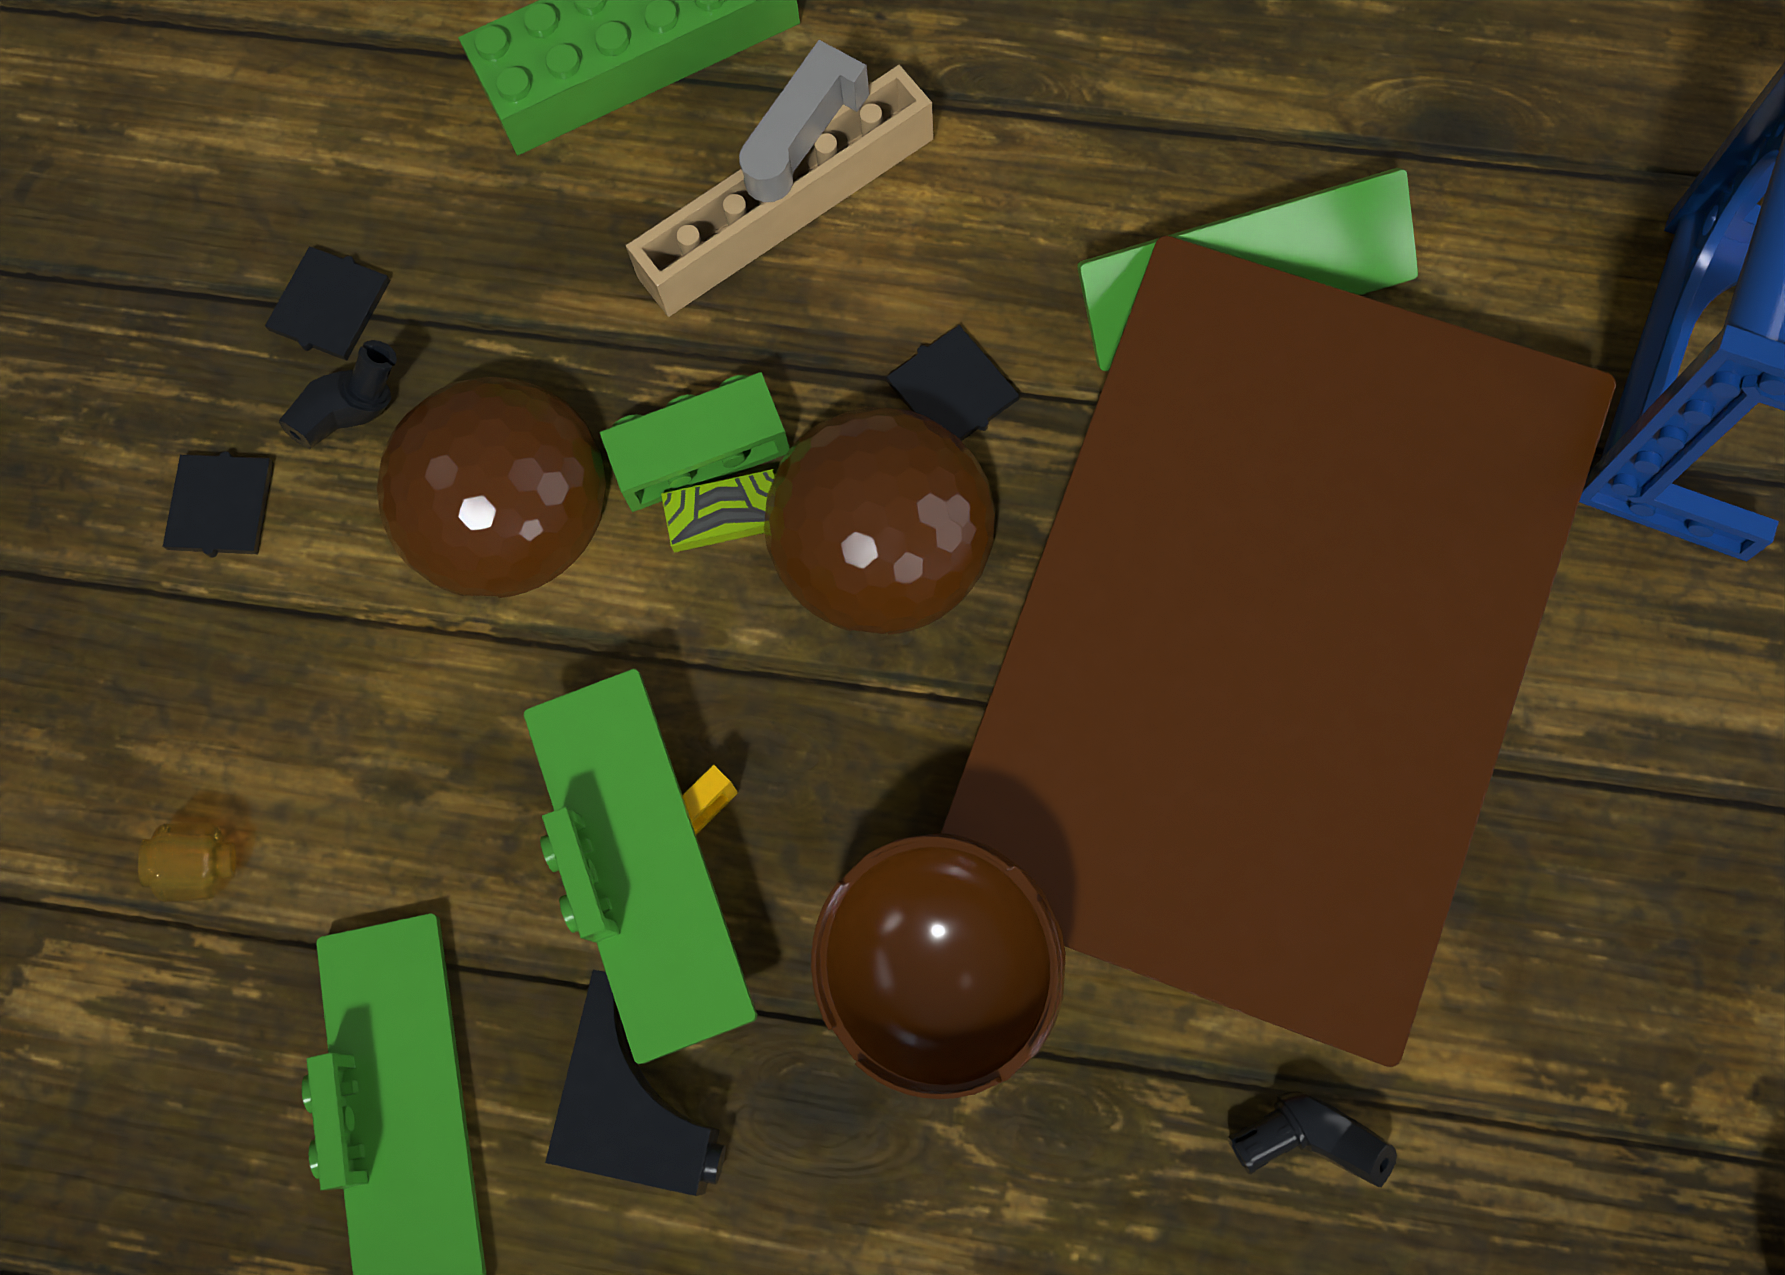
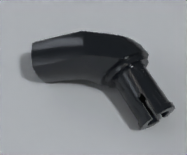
M366 341L359 348L354 370L324 375L311 381L280 418L279 423L284 432L297 443L311 449L337 429L363 425L376 419L391 400L390 388L386 383L391 369L397 361L394 350L388 344L381 341Z
M1297 1091L1277 1096L1278 1102L1274 1103V1111L1252 1125L1227 1137L1237 1159L1249 1175L1278 1156L1298 1146L1301 1150L1307 1149L1343 1170L1377 1187H1382L1392 1173L1397 1159L1396 1149L1393 1145L1375 1132L1326 1102Z

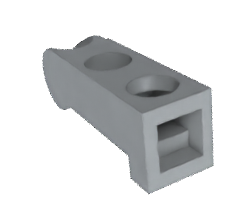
M818 40L741 149L739 163L748 194L762 202H775L790 192L793 185V172L844 104L857 112L868 98L867 65Z

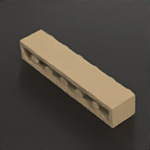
M897 65L868 85L869 96L857 112L844 104L793 172L791 190L782 199L775 202H762L754 199L748 194L744 184V175L740 169L626 245L638 279L668 317L933 140L932 102L900 65Z

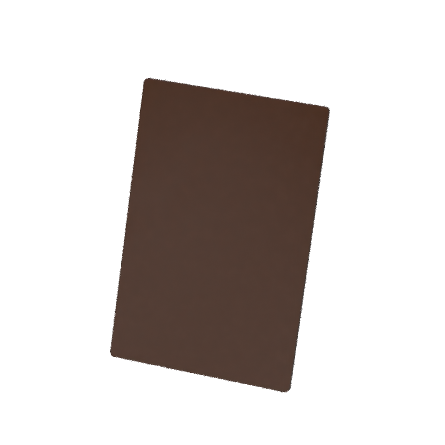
M1171 236L1159 238L1141 282L941 834L967 837L991 846L1025 870L1044 892L1061 927L1065 947L1386 1067L1398 1065L1408 1041L1616 388L1615 378L1607 372Z

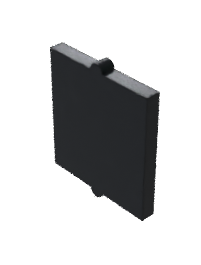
M309 246L265 327L273 333L299 342L305 351L315 348L347 361L391 280L385 274L358 265L351 256H346L342 259Z
M960 325L929 347H918L915 357L886 377L889 385L911 411L934 420L955 434L961 441L978 429L986 431L990 420L1019 400V394Z
M227 451L222 452L220 456L180 455L162 547L174 551L203 552L210 558L216 557L218 553L258 555L274 462L269 458L233 457Z

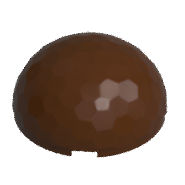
M479 377L451 383L435 391L410 410L395 427L381 457L377 482L381 521L395 551L410 568L433 585L461 596L511 597L534 590L552 581L568 569L585 551L602 518L601 511L606 487V472L602 453L589 427L581 416L563 399L544 388L518 379Z
M869 407L850 410L823 421L792 445L781 460L767 493L764 533L768 552L780 580L791 595L813 615L829 624L848 631L888 633V635L899 634L921 628L942 618L963 601L983 574L993 547L995 507L990 485L984 471L974 455L955 434L934 420L910 410Z
M939 833L897 839L865 855L841 881L836 883L826 899L817 920L812 942L811 973L816 1001L828 1030L834 1031L852 1058L857 1061L855 1065L877 1082L907 1095L930 1099L959 1098L975 1095L1008 1080L1039 1052L1056 1023L1064 996L1066 952L1062 930L1044 892L1031 876L991 846L967 837Z

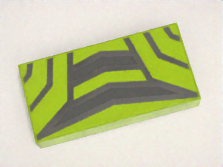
M773 469L661 493L670 544L674 553L764 533L767 493L775 476Z

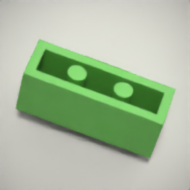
M762 372L751 376L736 375L723 381L719 388L697 396H679L671 400L663 409L644 416L635 414L623 417L616 421L612 428L599 432L620 491L632 512L661 502V493L715 482L784 456L790 450L785 430Z

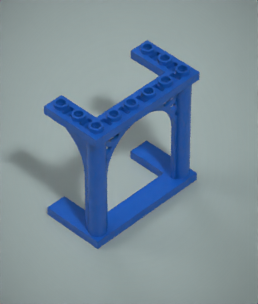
M1785 62L1669 214L1664 231L1674 234L1671 247L1601 459L1589 471L1579 501L1585 505L1746 562L1773 542L1779 521L1672 484V482L1759 402L1785 411ZM1764 196L1762 206L1758 205L1757 203ZM1736 285L1723 329L1678 376L1690 335L1702 311L1718 295Z

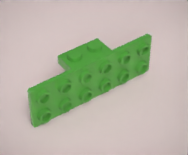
M1401 168L1387 170L1168 235L1357 295L1413 280L1418 276L1407 172ZM1159 238L1078 263L1077 268L1096 362L1102 371H1108L1111 368L1152 252Z
M631 669L526 709L524 718L554 809L553 812L542 815L547 835L540 837L542 852L551 871L560 872L566 895L560 896L559 903L567 927L572 933L578 931L580 938L597 943L634 1061L638 1064H644L754 1022L757 1019V1012L641 674L636 669Z
M430 913L319 937L316 945L328 1053L306 1058L308 1075H305L302 1080V1098L306 1110L312 1113L315 1139L310 1142L308 1153L311 1172L316 1179H319L320 1191L344 1190L353 1275H487L440 918Z

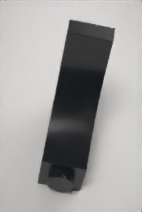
M593 969L545 1163L693 1196L706 1194L708 1183H718L724 1163L726 1147L725 1145L717 1144L720 1130L689 1119L664 1101L652 1088L643 1075L638 1063L634 1061L607 974L604 971Z

